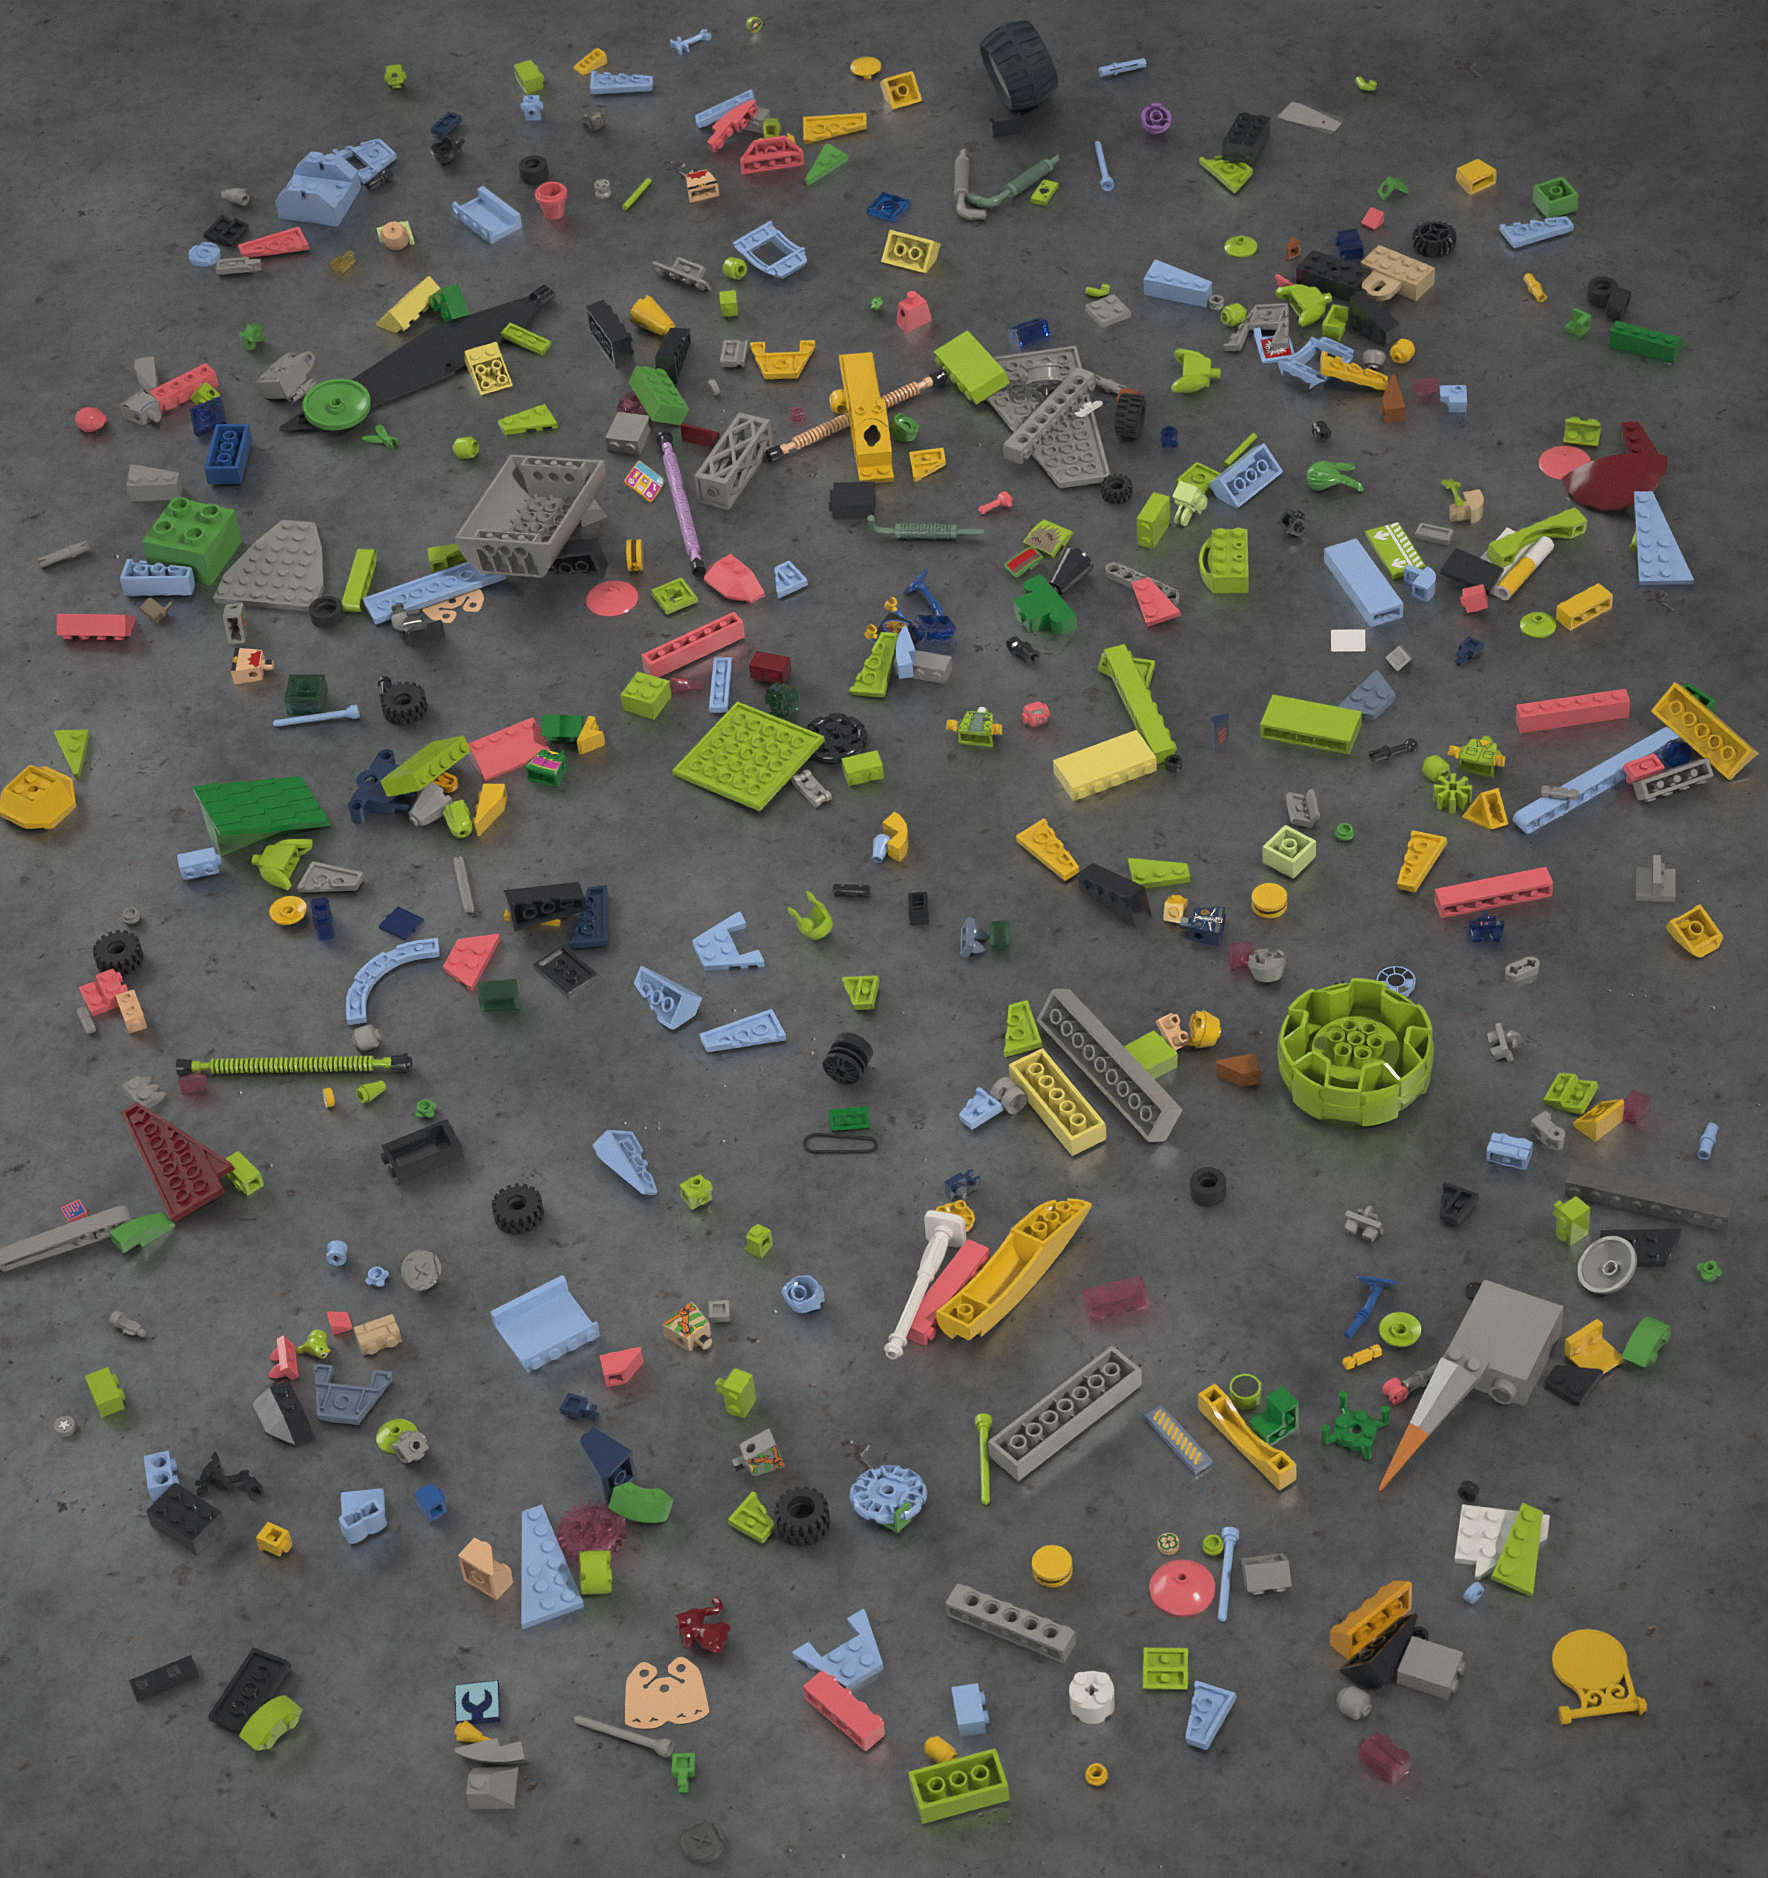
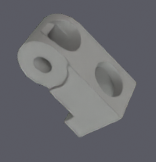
M1544 1111L1531 1120L1530 1132L1544 1145L1554 1151L1561 1150L1564 1147L1565 1131L1560 1127H1556L1551 1122V1114Z

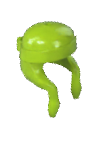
M806 891L807 898L815 905L809 917L801 918L798 912L788 907V912L796 918L798 929L811 940H820L832 930L833 921L825 905L817 901L811 892Z

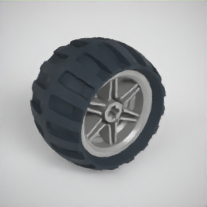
M1028 20L1014 21L1001 25L991 31L980 42V54L988 76L1008 109L1021 110L1035 106L1047 99L1058 88L1059 80L1051 56L1038 31Z

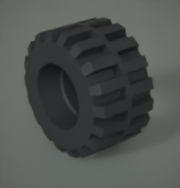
M1121 394L1117 403L1114 420L1116 435L1132 438L1140 436L1146 413L1144 395Z
M805 1486L804 1489L795 1487L793 1491L791 1489L787 1490V1494H782L780 1500H777L775 1507V1518L779 1535L784 1537L786 1542L791 1541L793 1545L800 1543L801 1546H805V1543H810L811 1545L814 1544L815 1540H821L822 1535H826L827 1529L830 1527L828 1502L821 1492L817 1493V1490L814 1488L809 1490V1487ZM798 1514H810V1516L807 1518H794Z

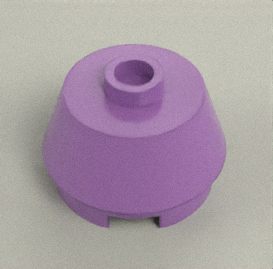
M1160 103L1150 104L1140 114V123L1150 135H1160L1171 125L1170 111Z

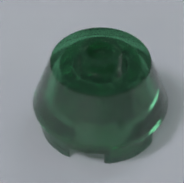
M774 683L769 690H766L765 703L770 706V715L777 718H786L798 709L799 695L794 686Z

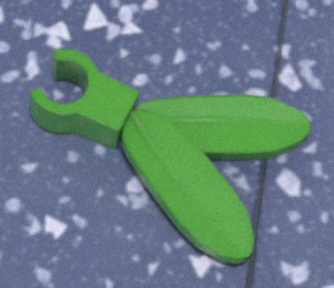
M382 425L375 427L378 436L367 435L362 437V440L366 443H384L390 449H393V444L398 446L397 439L388 436Z

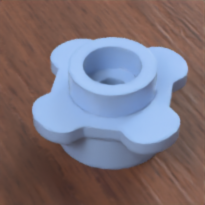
M373 1267L368 1272V1278L365 1280L366 1284L382 1287L389 1273L381 1267Z

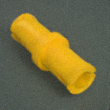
M1532 273L1526 274L1523 280L1527 284L1529 292L1535 296L1537 302L1545 301L1547 295L1541 289L1540 282L1536 281Z

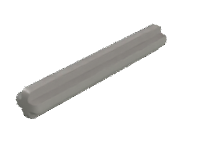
M461 856L455 857L453 861L464 912L466 914L473 913L474 905L464 859Z

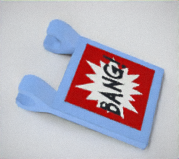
M1260 328L1253 329V337L1256 341L1262 364L1278 362V360L1285 361L1287 357L1294 354L1290 337L1289 348L1273 349L1271 343L1274 336L1262 337Z

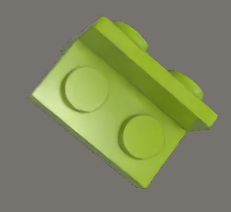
M1579 417L1565 419L1566 426L1563 443L1592 447L1599 446L1602 427L1598 420L1587 419V421H1583Z

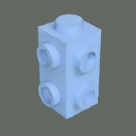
M214 847L177 855L182 880L219 873L218 865H222L220 855L215 853Z

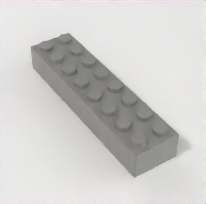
M1113 1346L1109 1347L988 1441L989 1457L1017 1481H1020L1142 1385L1141 1369Z

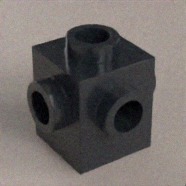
M1288 508L1277 522L1284 528L1283 531L1290 536L1294 534L1298 537L1301 536L1309 524L1305 519L1306 515L1299 510L1295 512Z

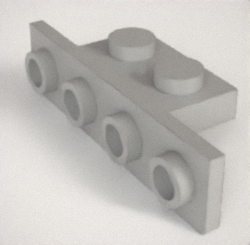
M677 257L672 268L656 261L653 262L656 272L661 275L667 274L674 280L680 279L687 285L693 284L702 291L704 289L711 291L712 289L705 280H702L706 272L704 266Z

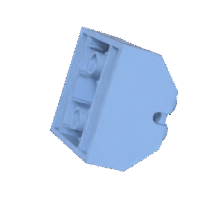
M310 152L298 163L293 171L294 175L275 200L279 219L338 227L361 189L358 170L341 155H323V153Z

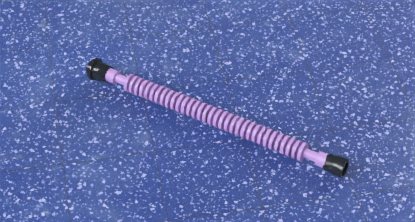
M662 431L656 436V441L664 453L663 461L687 554L691 556V571L693 576L701 577L705 574L706 569L699 555V542L677 457L673 453V435L668 431Z

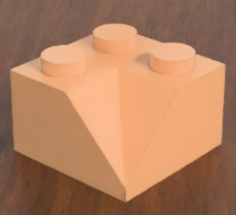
M474 1538L458 1555L464 1581L495 1600H498L512 1585L511 1569L506 1564H500L494 1560L492 1547L487 1542H481Z

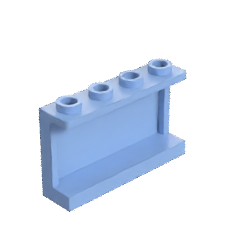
M484 186L478 188L479 196L462 206L456 202L452 203L454 217L460 219L465 225L469 226L474 232H477L490 243L522 227L520 214Z

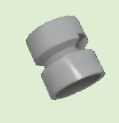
M1009 1077L999 1079L991 1089V1096L999 1101L1009 1114L1021 1111L1027 1103V1094L1017 1087Z

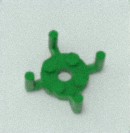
M1346 1391L1339 1392V1409L1342 1415L1335 1419L1334 1434H1330L1329 1425H1322L1321 1442L1324 1445L1337 1442L1343 1448L1346 1446L1351 1448L1352 1451H1361L1364 1458L1369 1460L1372 1458V1444L1376 1438L1377 1429L1389 1424L1390 1408L1386 1405L1382 1406L1381 1419L1374 1421L1364 1410L1350 1412L1347 1406L1348 1394ZM1359 1429L1361 1432L1354 1434L1350 1430Z

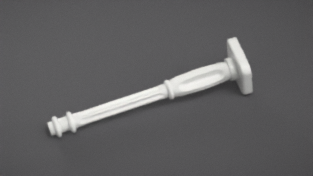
M934 1210L926 1212L924 1217L925 1235L929 1244L923 1254L920 1268L917 1271L918 1278L896 1330L888 1338L890 1343H887L884 1347L886 1356L890 1359H897V1357L903 1355L902 1348L907 1345L906 1336L929 1282L934 1280V1276L945 1257L948 1246L961 1248L966 1242L965 1220L959 1215Z

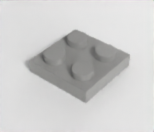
M1114 294L1085 305V311L1101 328L1131 317V311Z

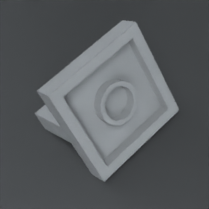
M1653 855L1652 868H1636V901L1675 902V869H1665V863H1661V855Z

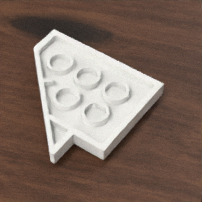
M1462 1504L1455 1563L1475 1565V1581H1480L1494 1571L1519 1511ZM1543 1514L1539 1543L1547 1539L1550 1515Z

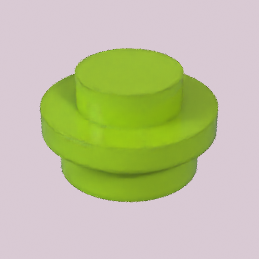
M1214 1534L1208 1535L1202 1542V1549L1206 1554L1215 1556L1223 1551L1224 1543L1219 1536Z

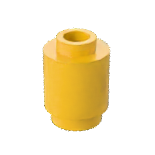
M939 1736L930 1737L924 1745V1754L937 1764L954 1760L958 1757L955 1748Z

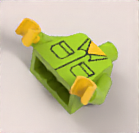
M1483 736L1481 740L1471 739L1468 744L1461 748L1454 745L1449 747L1448 756L1459 759V771L1494 778L1495 766L1505 767V756L1497 750V744L1493 743L1489 736Z

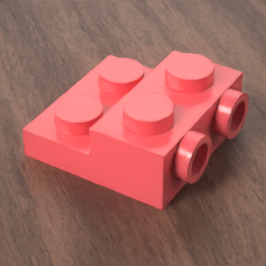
M110 969L95 975L96 981L79 987L92 1017L119 1007L116 995L128 991L126 984L121 985L123 980L120 972L115 973L114 969Z

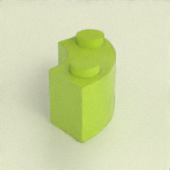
M286 1695L276 1697L264 1704L253 1714L242 1729L239 1737L256 1751L271 1749L283 1733L297 1725L303 1709Z

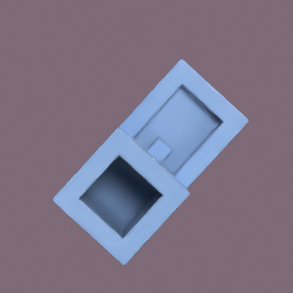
M1409 564L1404 568V582L1412 585V596L1428 602L1435 594V572L1428 566L1424 570Z

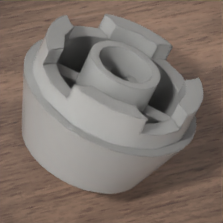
M1269 948L1255 950L1253 951L1254 955H1249L1247 964L1255 980L1272 982L1282 977L1286 965L1283 951L1277 950V953L1269 952Z

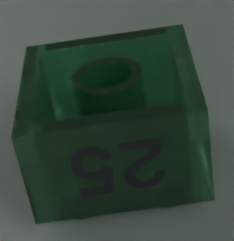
M325 674L289 675L284 697L287 715H313L324 712L328 694Z

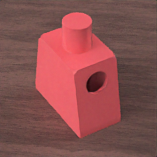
M909 291L907 299L898 304L896 325L905 333L932 321L926 300L915 291Z

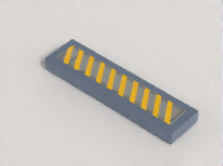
M1163 1405L1144 1415L1149 1425L1195 1475L1212 1465V1459Z

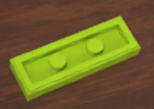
M509 323L501 332V337L542 356L552 346L551 341L512 323Z

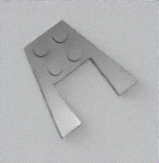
M1288 303L1255 305L1246 316L1245 323H1241L1238 326L1239 330L1237 333H1233L1230 336L1229 343L1223 345L1224 350L1241 351L1249 330L1254 328L1276 330L1271 343L1272 348H1289Z

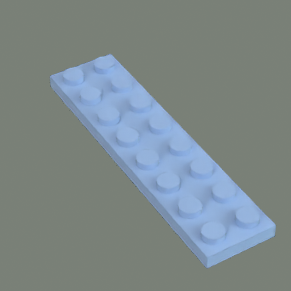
M465 562L362 598L374 624H378L391 619L394 612L391 607L394 604L403 603L405 611L421 609L506 579V575L480 573L469 562Z

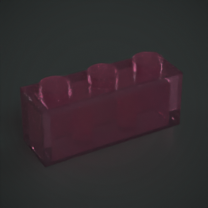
M1141 1275L1081 1290L1082 1304L1089 1322L1149 1307V1295Z

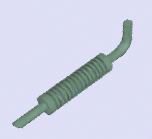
M869 515L867 518L872 532L880 535H895L896 539H905L906 537V539L930 538L932 540L934 538L936 540L937 538L940 540L941 538L943 540L944 538L947 540L948 538L950 540L951 538V540H957L958 536H981L985 531L984 529H958L957 524H948V526L947 524H941V526L940 524H934L933 526V524L909 525L907 523L905 525L903 523L902 525V523H896L895 528H883L876 525L873 515Z

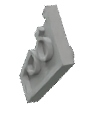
M312 861L297 886L298 893L357 891L364 879L363 872Z

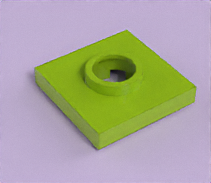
M682 577L650 590L651 596L666 615L698 602L697 596ZM671 597H677L674 598V601L669 600Z

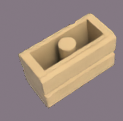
M393 1314L353 1328L363 1356L375 1354L378 1350L387 1347H395L398 1343L402 1342Z

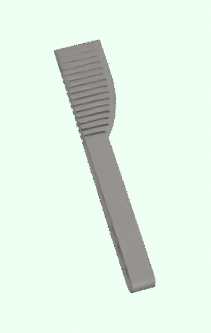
M117 1206L0 1248V1270L13 1269L111 1237L110 1231L132 1220L129 1209L126 1206Z

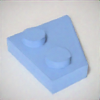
M979 1087L976 1089V1096L973 1099H969L967 1106L960 1112V1121L973 1130L1003 1111V1105Z

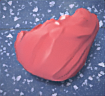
M82 408L75 416L77 428L87 433L95 432L107 422L106 416L98 408Z

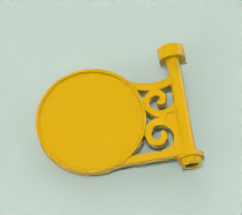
M1583 1629L1573 1631L1558 1641L1552 1656L1554 1672L1562 1683L1577 1693L1581 1701V1708L1570 1710L1568 1705L1558 1708L1561 1725L1571 1724V1719L1637 1710L1639 1715L1647 1712L1645 1698L1636 1697L1627 1667L1626 1652L1614 1637L1602 1631ZM1623 1678L1625 1680L1626 1687L1628 1690V1696L1624 1699L1623 1697L1625 1696V1689L1623 1686L1619 1685ZM1615 1691H1616V1692H1619V1693H1615V1697H1613L1612 1694H1611L1612 1692H1615ZM1597 1697L1601 1699L1602 1702L1599 1706L1587 1708V1704L1590 1706H1595L1598 1704Z

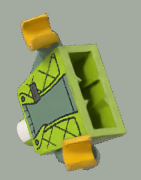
M979 707L977 711H968L958 721L947 720L946 730L958 732L959 744L993 747V735H1002V724H999L997 720H993V714L988 713L985 707Z

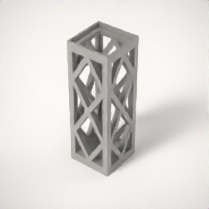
M738 413L694 476L699 503L727 510L731 508L766 457L765 450L773 447L769 419ZM754 425L761 426L757 433H755ZM751 426L752 437L745 438L744 429ZM728 442H730V448L726 449Z

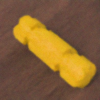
M1375 1344L1370 1349L1361 1350L1352 1354L1353 1357L1343 1358V1366L1346 1370L1354 1368L1355 1364L1358 1366L1372 1360V1357L1377 1358L1381 1356L1382 1349L1378 1344Z

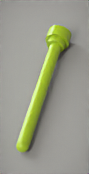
M983 1413L975 1417V1427L980 1432L981 1502L987 1505L990 1502L988 1431L992 1427V1417L989 1414Z

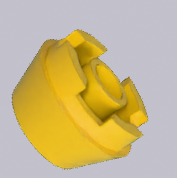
M1196 1010V1015L1192 1014L1188 1029H1191V1038L1189 1037L1187 1041L1188 1045L1195 1046L1196 1049L1214 1046L1221 1034L1220 1020L1205 1010Z

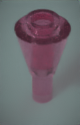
M675 674L674 678L671 677L670 688H674V692L692 688L703 689L704 681H692Z

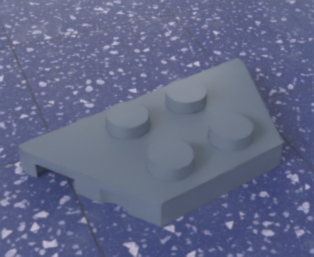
M1375 670L1337 707L1362 711V718L1375 720L1396 700V694L1380 672Z

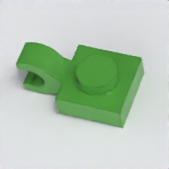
M695 1753L672 1754V1777H678L679 1793H688V1777H695Z

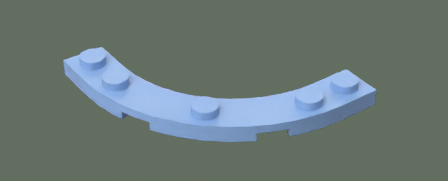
M438 938L417 940L397 945L396 949L386 954L382 952L366 963L354 977L355 981L347 993L346 1016L348 1025L367 1023L366 1005L368 995L374 984L385 973L406 962L440 957Z

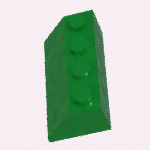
M1619 321L1614 323L1609 336V347L1672 364L1686 343L1680 337Z

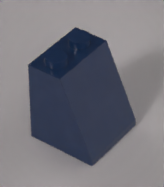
M592 1427L588 1433L583 1434L579 1441L584 1467L605 1502L610 1504L614 1487L631 1482L636 1477L633 1454L627 1447Z

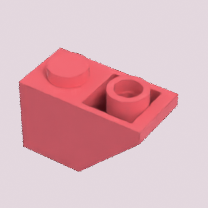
M641 1347L600 1355L606 1388L625 1384L631 1379L643 1364Z

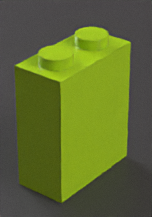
M1153 492L1137 517V545L1151 549L1155 548L1170 524V496Z
M1154 1030L1124 1046L1154 1080L1177 1068L1178 1054L1176 1050L1171 1048L1166 1043L1164 1037L1159 1036Z

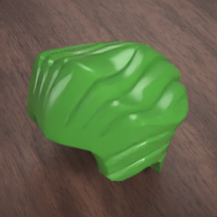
M901 412L894 416L889 423V431L893 438L900 442H909L916 438L919 425H916L912 418L904 416Z

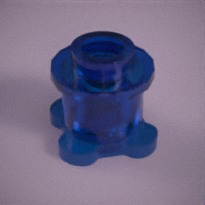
M1166 426L1161 430L1162 448H1176L1178 446L1176 441L1178 439V431L1175 427Z

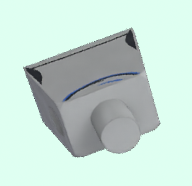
M144 388L120 404L123 418L140 425H146L152 420L158 422L161 419V411L157 399Z

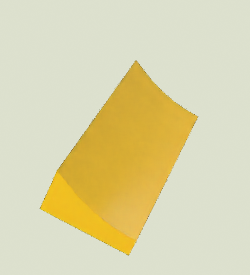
M1676 682L1673 683L1651 710L1702 757L1708 758L1710 764L1729 780H1732L1748 762L1759 754L1696 697Z

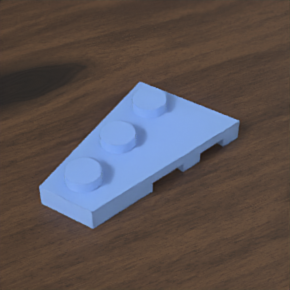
M1195 1680L1194 1697H1192V1710L1187 1726L1186 1742L1187 1744L1207 1750L1237 1698L1234 1692Z

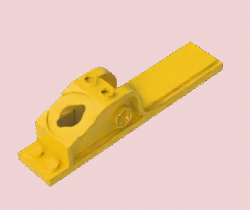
M873 353L839 355L859 482H875V484L894 482L888 417L884 397L880 398ZM875 425L878 429L879 441L873 447H870L864 439V432L870 426Z

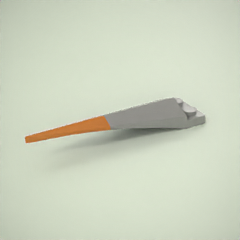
M1452 1341L1443 1357L1440 1358L1379 1486V1491H1383L1428 1436L1477 1385L1489 1367V1361Z

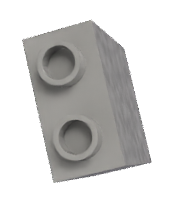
M1484 1279L1452 1340L1490 1362L1481 1380L1473 1389L1490 1394L1499 1403L1510 1404L1513 1402L1525 1407L1562 1333L1564 1306Z

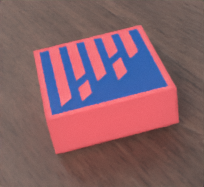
M79 1199L61 1208L68 1223L88 1217L87 1211Z

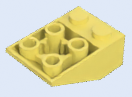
M497 342L465 351L464 360L481 396L513 387Z

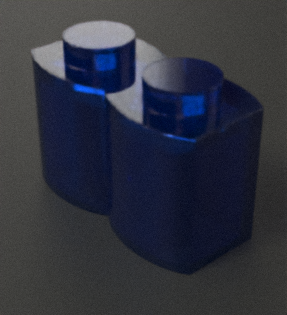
M1356 228L1337 232L1334 242L1335 246L1338 247L1339 256H1342L1344 260L1364 257L1363 243Z
M327 897L312 899V920L317 939L319 941L333 939L335 931L329 900Z

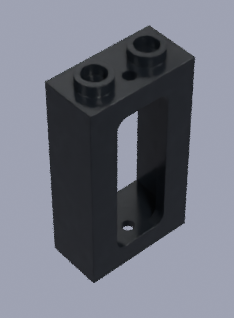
M447 1119L381 1145L383 1152L380 1154L381 1160L384 1165H388V1173L391 1179L395 1178L398 1185L464 1159L462 1145ZM443 1142L449 1145L446 1149L404 1166L398 1167L396 1163L398 1160Z

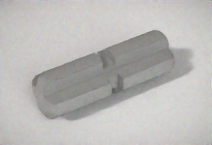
M84 1006L78 1008L76 1012L87 1034L94 1033L96 1028L87 1008Z

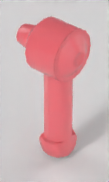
M1003 491L996 500L980 506L978 511L980 514H986L987 511L1000 505L1011 507L1013 498L1008 492Z

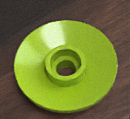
M1235 236L1225 242L1224 249L1232 257L1244 258L1256 252L1257 243L1254 239L1247 236Z
M1532 612L1521 619L1520 629L1529 637L1545 638L1555 632L1556 621L1547 613Z
M1395 1312L1382 1319L1379 1325V1333L1386 1343L1396 1347H1406L1419 1339L1421 1325L1411 1314Z
M395 1419L385 1423L380 1427L376 1435L379 1448L388 1454H396L391 1445L399 1440L398 1436L407 1430L418 1431L416 1426L405 1419Z

